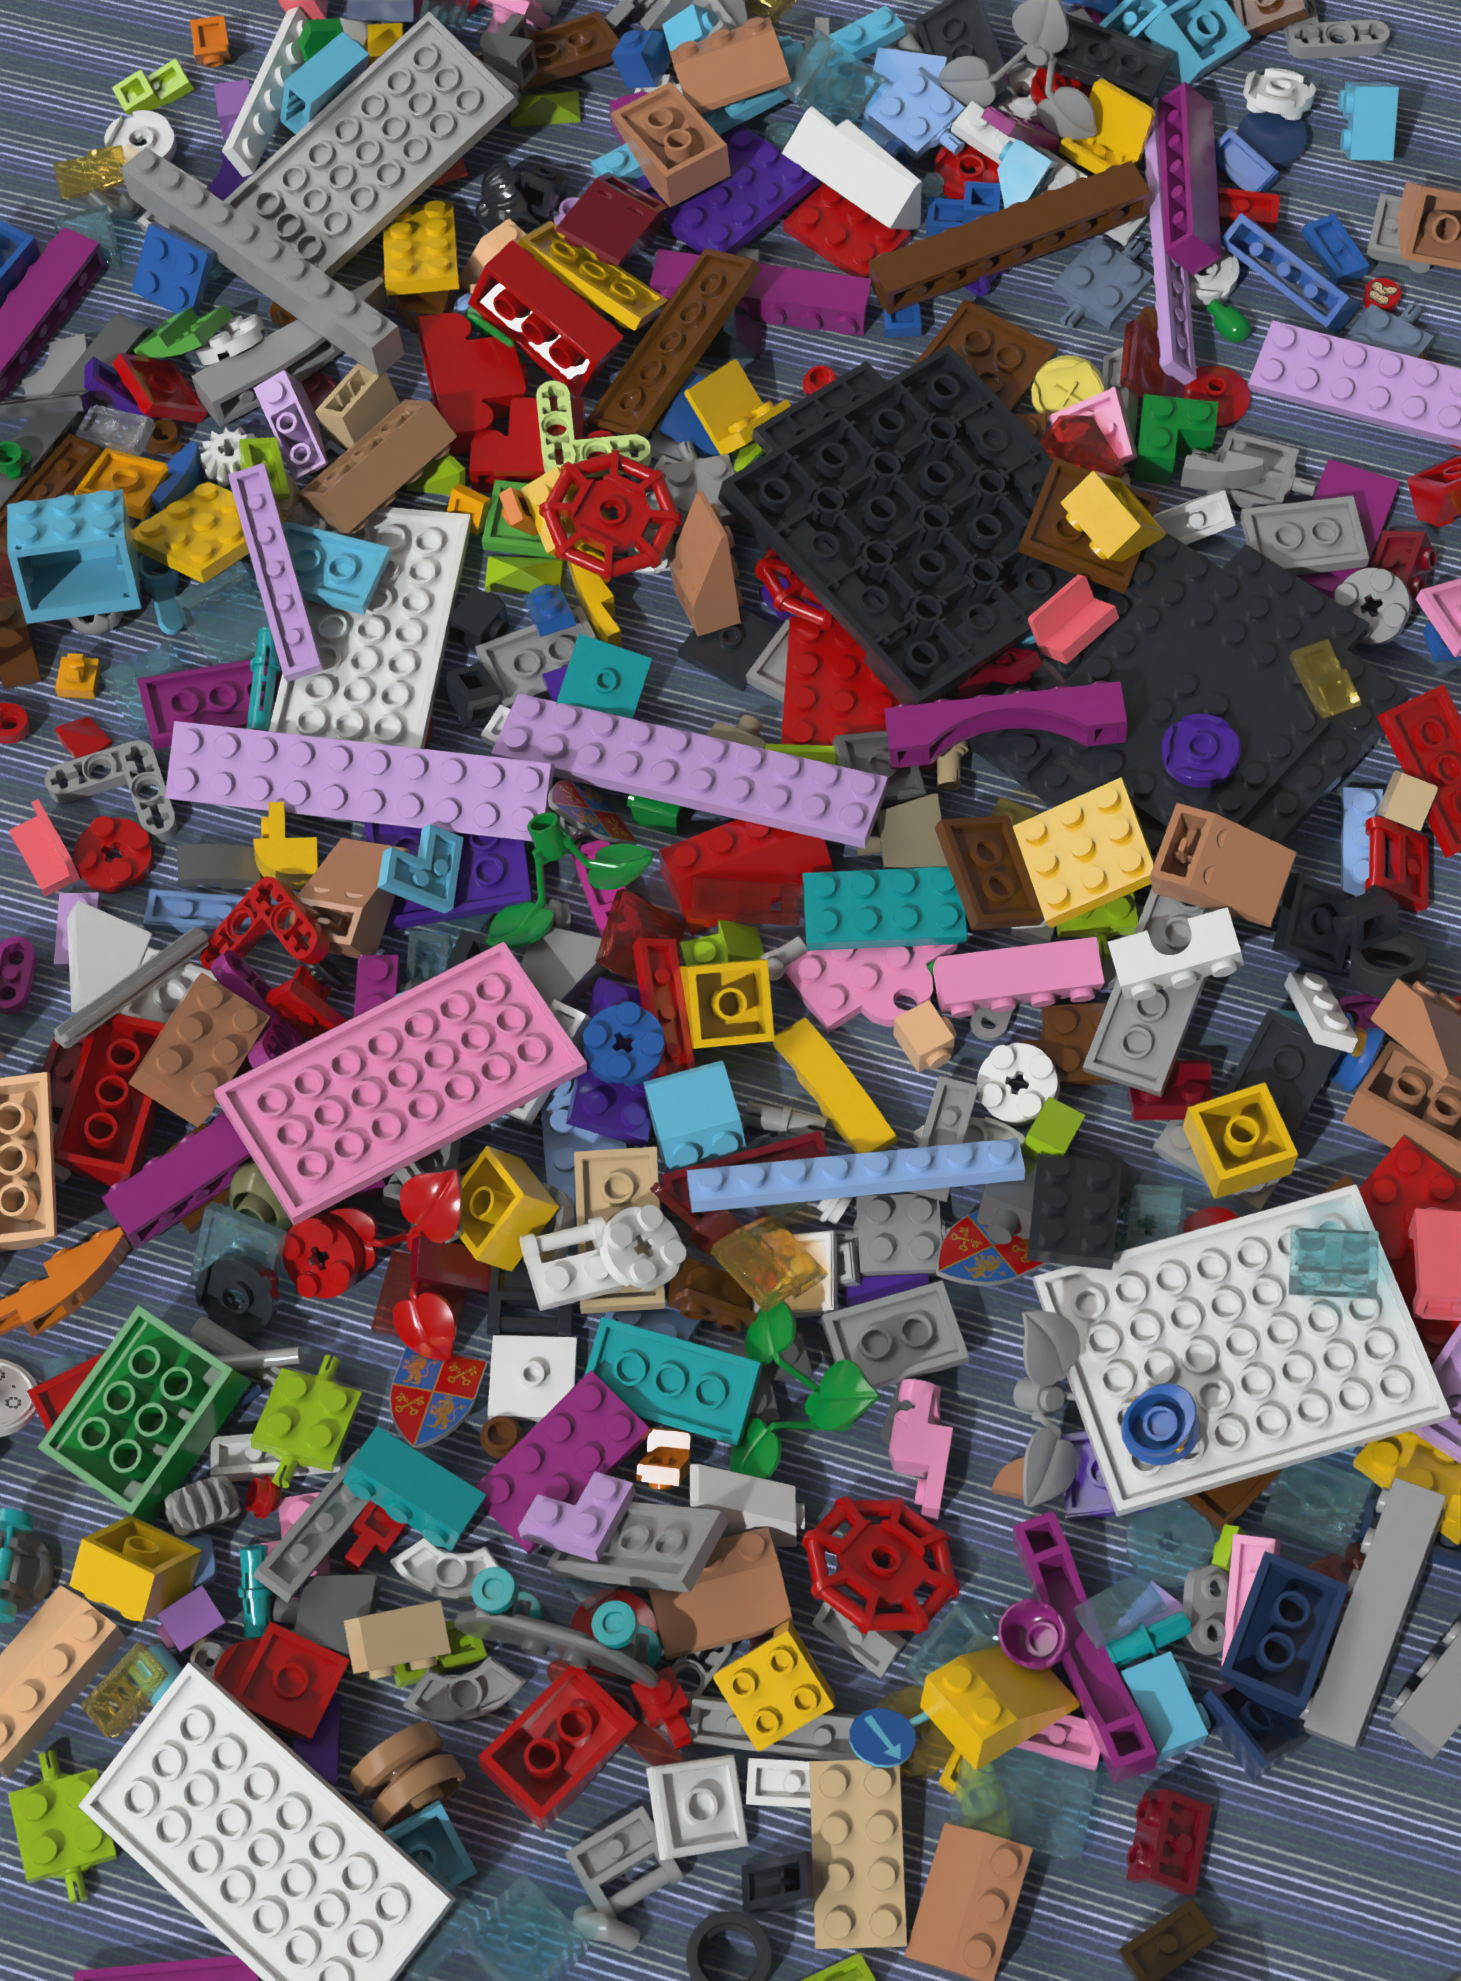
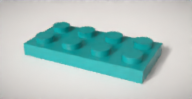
M949 867L803 873L806 951L966 944L965 911Z
M601 1317L585 1375L591 1370L638 1417L741 1446L764 1363Z

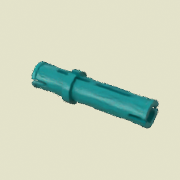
M263 627L258 629L256 654L250 663V671L253 673L246 729L269 731L276 676L281 672V665L278 660L270 627ZM266 656H267V657H268L267 670H266V675H264L263 673H264L265 658H266ZM261 691L264 692L262 711L259 710Z

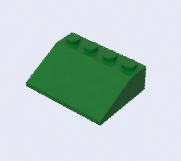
M137 1305L37 1448L131 1515L153 1525L165 1507L164 1500L166 1497L178 1489L251 1384V1381Z

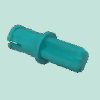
M1179 1611L1147 1627L1143 1623H1139L1138 1629L1107 1642L1104 1646L1116 1669L1119 1670L1121 1667L1147 1655L1157 1656L1156 1649L1191 1634L1193 1629L1186 1613Z

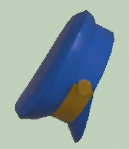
M1346 1013L1345 1016L1349 1020L1358 1041L1352 1053L1341 1051L1329 1074V1080L1339 1084L1345 1092L1349 1093L1358 1088L1364 1081L1374 1064L1387 1033L1380 1027L1367 1029L1357 1027L1351 1014Z
M1164 1383L1151 1387L1140 1396L1132 1398V1403L1127 1408L1121 1423L1122 1441L1130 1454L1141 1462L1156 1466L1172 1464L1190 1454L1200 1436V1421L1197 1415L1196 1403L1190 1392L1179 1385Z

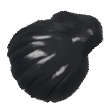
M507 160L493 161L485 171L481 184V199L476 205V217L479 223L489 230L495 229L507 219L513 221L518 227H533L537 229L544 224L536 219L533 212L528 210L527 200L518 190V176L512 172Z

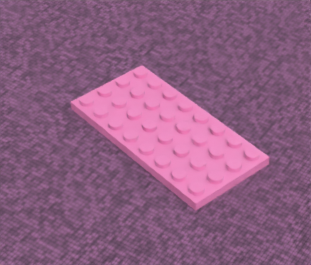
M502 942L214 1089V1094L293 1225H296L587 1071V1063L505 942Z

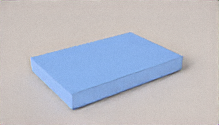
M878 47L872 75L877 74L886 83L892 85L915 67L942 89L939 74L947 64V57ZM869 88L865 111L880 98V95L871 88ZM864 113L861 131L883 149L891 139L865 120ZM928 149L921 157L928 158L930 149Z

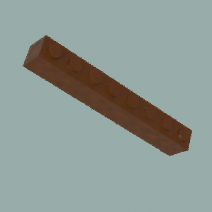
M1132 160L1121 165L1110 166L1105 171L1087 178H1079L1071 184L1055 190H1047L1032 199L1013 203L998 212L979 216L974 221L964 225L948 228L935 236L924 240H916L909 246L890 253L880 254L876 258L869 260L871 287L886 314L889 315L979 280V277H988L1149 214L1151 191Z

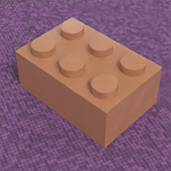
M201 972L182 997L128 1084L198 1128L212 1113L218 1103L215 1098L214 1089L233 1079L271 1016Z

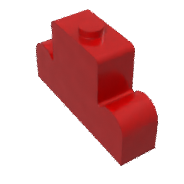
M443 313L419 316L418 342L434 407L457 435L449 443L451 448L448 452L451 455L470 453L472 439L476 434L492 430L494 419L509 418L510 402L513 398H526L525 385H528L526 364L519 363L515 344L513 347H508L495 337L470 340L471 324L461 314Z
M550 397L551 412L558 411L557 398ZM513 398L511 400L508 436H504L496 430H486L476 434L472 439L469 466L472 490L476 492H493L495 480L529 484L545 474L537 398ZM570 398L574 440L615 436L609 431L599 430L588 434L586 437L584 400L581 398ZM555 424L550 426L546 432L552 436H560L567 429L562 425ZM555 449L556 465L564 464L562 449ZM599 451L592 452L588 455L587 459L601 456L605 453ZM604 476L590 477L586 479L590 480L594 478L595 482L598 480H602Z

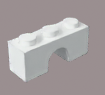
M1228 907L1188 918L1192 935L1188 947L1179 954L1165 955L1158 952L1150 941L1148 930L1109 941L1108 945L1124 999L1144 1000L1154 996L1157 990L1171 986L1175 989L1186 988L1195 984L1199 978L1210 975L1224 977L1234 973L1237 967L1244 966L1241 949Z

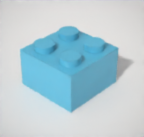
M1179 0L1161 11L1144 31L1152 44L1175 52L1170 69L1181 84L1186 82L1189 85L1234 57L1252 38L1225 0Z

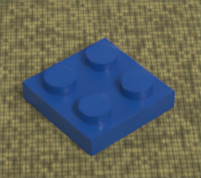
M158 223L148 224L131 291L175 314L191 306L198 316L215 251Z

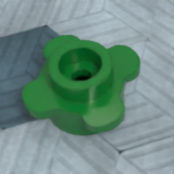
M3 441L0 443V473L5 474L10 480H15L21 476V469L25 463L31 461L32 456L28 449H21L17 443Z

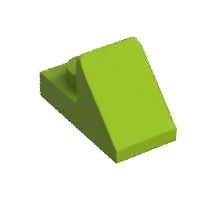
M718 920V934L680 942V950L685 966L760 959L765 954L756 927L726 920Z

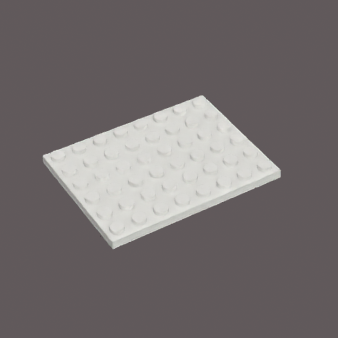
M1356 1184L1114 1253L1112 1270L1069 1266L1034 1276L1033 1283L1043 1311L1065 1317L1077 1329L1080 1339V1354L1077 1362L1070 1368L1065 1369L1066 1376L1117 1517L1449 1420L1451 1415ZM1164 1383L1176 1384L1190 1392L1196 1403L1197 1415L1200 1421L1199 1440L1190 1454L1172 1464L1156 1466L1141 1462L1129 1453L1122 1441L1121 1423L1124 1414L1132 1403L1133 1397L1140 1396L1156 1385Z

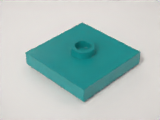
M578 634L556 705L563 703L633 719L652 658Z

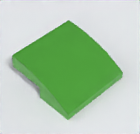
M224 304L198 318L190 306L165 320L133 350L137 356L169 357L189 352L202 346L233 315Z

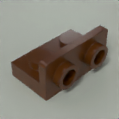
M685 1257V1260L680 1264L677 1274L670 1280L666 1306L679 1310L680 1315L687 1319H704L717 1324V1328L721 1331L739 1333L755 1322L758 1313L750 1311L754 1281L689 1257Z

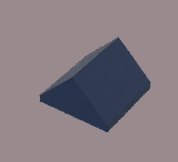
M1224 1682L1208 1691L1201 1702L1208 1715L1211 1728L1253 1782L1308 1741L1289 1716L1252 1701L1228 1682Z

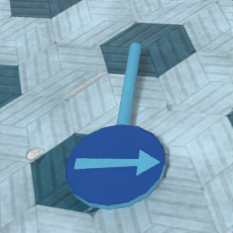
M874 1708L867 1710L854 1719L849 1730V1743L854 1754L863 1762L875 1767L891 1768L904 1763L911 1757L916 1745V1735L913 1728L930 1718L925 1712L907 1720L902 1714L890 1709Z

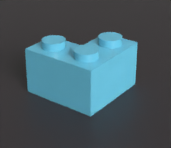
M1345 82V90H1340L1338 95V111L1343 112V118L1348 120L1347 129H1342L1340 140L1341 151H1346L1345 157L1350 160L1393 161L1398 86L1389 82Z

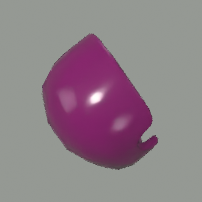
M1028 1598L1007 1608L999 1620L997 1638L1009 1659L1026 1668L1044 1670L1059 1663L1068 1650L1070 1628L1062 1613L1053 1606L1033 1598Z

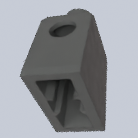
M1022 1155L1025 1166L1024 1180L983 1184L977 1218L979 1221L990 1225L987 1233L994 1242L1008 1244L1013 1235L1026 1240L1029 1239L1037 1160Z
M371 1574L310 1576L304 1583L301 1598L292 1597L287 1603L277 1596L273 1619L276 1622L295 1624L294 1633L350 1659L349 1664H352L344 1621L376 1614L381 1585L377 1575Z

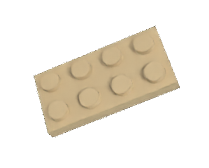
M657 1147L574 1152L577 1226L588 1224L589 1219L602 1216L605 1224H607L616 1214L629 1207L654 1205L660 1209ZM592 1240L578 1243V1254L595 1250ZM637 1240L638 1245L634 1248L638 1255L645 1253L649 1257L647 1246ZM631 1284L627 1287L622 1286L621 1291L580 1301L581 1314L665 1309L664 1285L649 1292L640 1291L642 1288H637Z
M862 1760L809 1761L815 1949L907 1947L900 1765L882 1768L872 1766Z

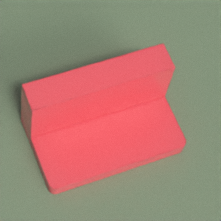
M1078 574L1028 618V623L1040 653L1068 664L1117 621L1119 615L1114 605L1095 599L1086 576Z
M39 799L31 802L36 817L10 829L9 832L46 897L80 880V877L69 852Z

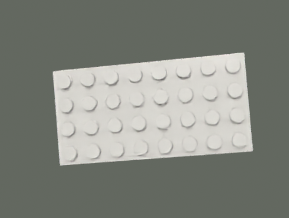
M394 507L376 508L367 516L369 519L368 523L353 534L350 532L348 534L335 532L320 518L317 529L389 546L391 558L365 615L304 600L324 671L289 682L285 680L282 673L268 732L424 749L449 634L448 618L454 610L471 531V514Z
M188 1662L78 1806L263 1981H394L456 1901V1898L197 1663Z

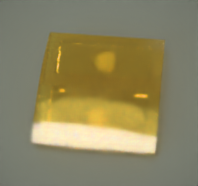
M774 1215L749 1223L712 1245L711 1254L765 1313L790 1295L795 1299L824 1280L828 1275L826 1270Z

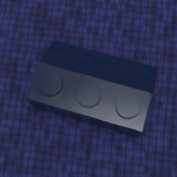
M1264 1551L1219 1676L1252 1701L1297 1720L1308 1704L1349 1585Z

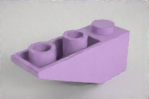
M283 370L254 387L253 389L274 436L277 437L278 445L294 481L298 482L326 466L328 461L317 417L303 385L287 371Z

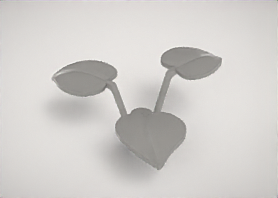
M1027 0L1016 8L1012 16V26L1017 36L1028 44L1024 45L1021 51L995 74L990 75L987 62L975 56L956 58L946 64L939 74L941 85L958 102L968 106L973 101L983 108L988 106L996 97L997 90L993 82L998 81L1024 56H1027L1028 60L1034 65H1048L1045 94L1048 98L1042 100L1037 106V113L1043 125L1055 135L1075 140L1093 137L1098 132L1093 105L1084 93L1071 87L1059 88L1055 93L1052 89L1054 66L1057 62L1054 54L1065 47L1070 33L1066 13L1060 0Z
M1025 1311L1022 1313L1024 1323L1023 1360L1028 1377H1023L1017 1382L1013 1393L1014 1403L1017 1408L1032 1412V1420L1042 1423L1047 1428L1039 1429L1032 1435L1025 1452L1023 1499L1024 1506L1028 1507L1037 1506L1062 1495L1072 1484L1077 1468L1075 1447L1070 1441L1060 1439L1061 1429L1049 1420L1046 1415L1058 1412L1062 1408L1064 1400L1075 1401L1073 1393L1063 1391L1056 1382L1065 1379V1369L1070 1368L1077 1362L1080 1354V1339L1077 1329L1068 1319L1048 1311Z

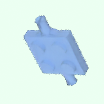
M915 67L892 85L886 83L877 74H873L869 78L867 87L880 95V98L865 111V120L889 139L895 138L906 146V152L913 158L918 160L928 149L942 144L955 156L958 155V151H962L964 142L950 133L953 122L965 110V107Z

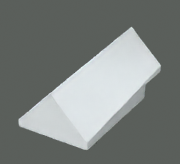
M813 106L805 112L782 154L796 164H799L888 228L916 230L919 228L921 221V181L848 119L836 127Z

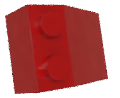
M570 1665L478 1756L480 1767L544 1832L576 1800L638 1726V1723L583 1669Z

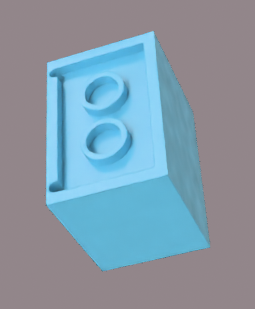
M123 489L101 490L96 493L74 496L63 495L51 499L24 500L18 503L7 504V553L26 624L141 609L139 559Z

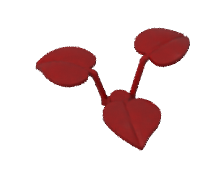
M458 1169L422 1173L405 1182L399 1196L400 1207L404 1217L416 1226L401 1234L384 1239H376L378 1225L375 1218L360 1208L341 1207L327 1213V1215L332 1216L328 1219L334 1220L339 1225L344 1222L356 1234L363 1251V1264L358 1268V1273H363L374 1266L377 1261L376 1247H385L401 1241H407V1247L411 1252L412 1239L422 1236L432 1242L442 1243L456 1234L460 1226L463 1204L462 1186ZM414 1281L409 1291L411 1299L401 1300L394 1306L393 1321L396 1332L404 1344L417 1354L432 1360L448 1361L453 1358V1347L457 1335L455 1312L447 1299L435 1292L427 1291L419 1295L422 1282Z

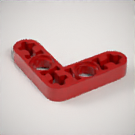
M266 876L256 882L208 938L209 945L200 952V961L202 966L211 970V963L226 950H233L244 959L266 932L271 929L291 956L306 964L315 965L322 961L328 953L329 938L288 885L273 877ZM270 894L275 901L279 902L276 906L271 904ZM295 911L293 925L285 930L284 922L286 917ZM250 917V928L245 934L241 935V924L246 918ZM303 935L309 937L308 942L310 944V947L303 939H301Z

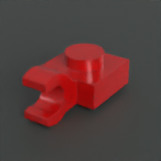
M370 1500L351 1526L350 1530L360 1537L346 1554L342 1564L357 1573L374 1547L386 1554L407 1523L402 1524L394 1521L387 1515L385 1509Z
M668 1666L656 1672L660 1678L658 1687L648 1688L636 1682L630 1685V1688L650 1729L663 1724L675 1749L679 1750L692 1743L691 1733L681 1714L691 1709L671 1667Z

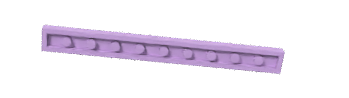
M1155 96L1150 106L1155 111V118L1144 151L1146 157L1145 174L1148 188L1151 191L1149 227L1152 237L1151 254L1154 264L1155 308L1158 317L1157 335L1160 344L1159 363L1162 370L1168 376H1173L1182 384L1187 385L1197 378L1188 271L1165 253L1158 113L1159 99Z

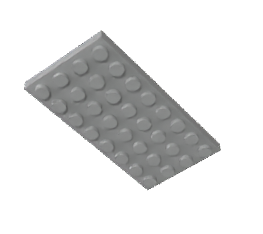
M428 12L223 202L331 278L519 103Z

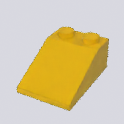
M1000 1645L960 1655L928 1674L925 1678L920 1707L974 1770L977 1771L1077 1709L1080 1702L1049 1668L1033 1670L1020 1666L1009 1659Z

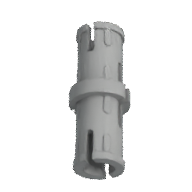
M750 1100L747 1102L745 1111L762 1115V1117L758 1118L744 1114L743 1126L778 1132V1137L787 1138L788 1135L798 1137L817 1131L809 1129L810 1126L827 1130L828 1125L827 1117L822 1118L794 1112L793 1107L784 1106L783 1109ZM821 1132L824 1140L826 1133Z

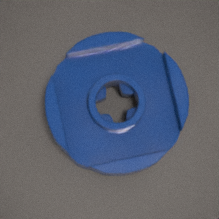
M631 1001L623 1002L620 1005H614L600 1011L591 1019L583 1032L586 1063L591 1072L604 1082L610 1084L611 1081L624 1083V1086L640 1084L651 1078L658 1071L663 1061L665 1038L661 1024L649 1011L640 1008ZM621 1037L633 1039L631 1043L633 1050L629 1053L623 1049L615 1051L613 1048L617 1045L616 1040Z

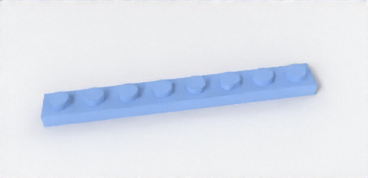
M1018 1138L687 1170L692 1213L1019 1181L1025 1178V1166Z

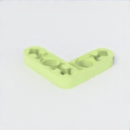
M548 381L538 388L536 398L545 473L563 465H556L555 449H562L564 464L566 462L576 463L586 460L592 452L599 451L608 454L611 453V449H617L620 454L646 466L650 465L651 446L649 441L640 435L631 434L574 440L568 387L559 381ZM557 396L558 411L551 412L550 397ZM555 424L562 425L567 429L560 436H552L546 431ZM637 450L638 457H631L630 451ZM610 469L586 475L584 477L590 478L604 476L610 474ZM618 470V475L627 474Z

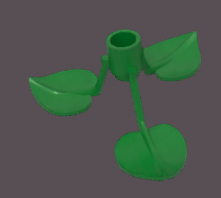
M545 812L536 815L527 824V829L533 842L526 841L528 863L536 865L538 900L536 904L529 901L502 909L490 925L489 935L485 939L486 943L496 946L505 942L508 948H519L536 942L550 930L555 916L551 910L543 909L546 905L543 864L573 853L586 868L591 869L587 874V879L591 886L601 890H613L621 888L636 879L651 864L654 858L653 853L649 849L637 845L613 844L601 848L596 853L595 860H591L578 848L585 836L573 840L561 826L557 815L554 813Z
M777 1296L770 1297L769 1301H766L757 1312L756 1321L749 1325L745 1337L746 1355L748 1359L764 1363L763 1366L768 1365L774 1359L777 1365L814 1392L810 1394L805 1403V1412L810 1418L809 1421L773 1422L767 1427L764 1420L754 1418L747 1423L741 1446H732L730 1471L766 1480L775 1472L781 1459L782 1445L779 1436L775 1434L777 1431L789 1429H811L818 1431L820 1428L825 1431L845 1432L851 1428L856 1418L881 1398V1395L870 1384L862 1369L853 1361L844 1359L834 1363L826 1371L820 1385H818L784 1360L781 1352L787 1350L793 1344L796 1322L789 1305Z

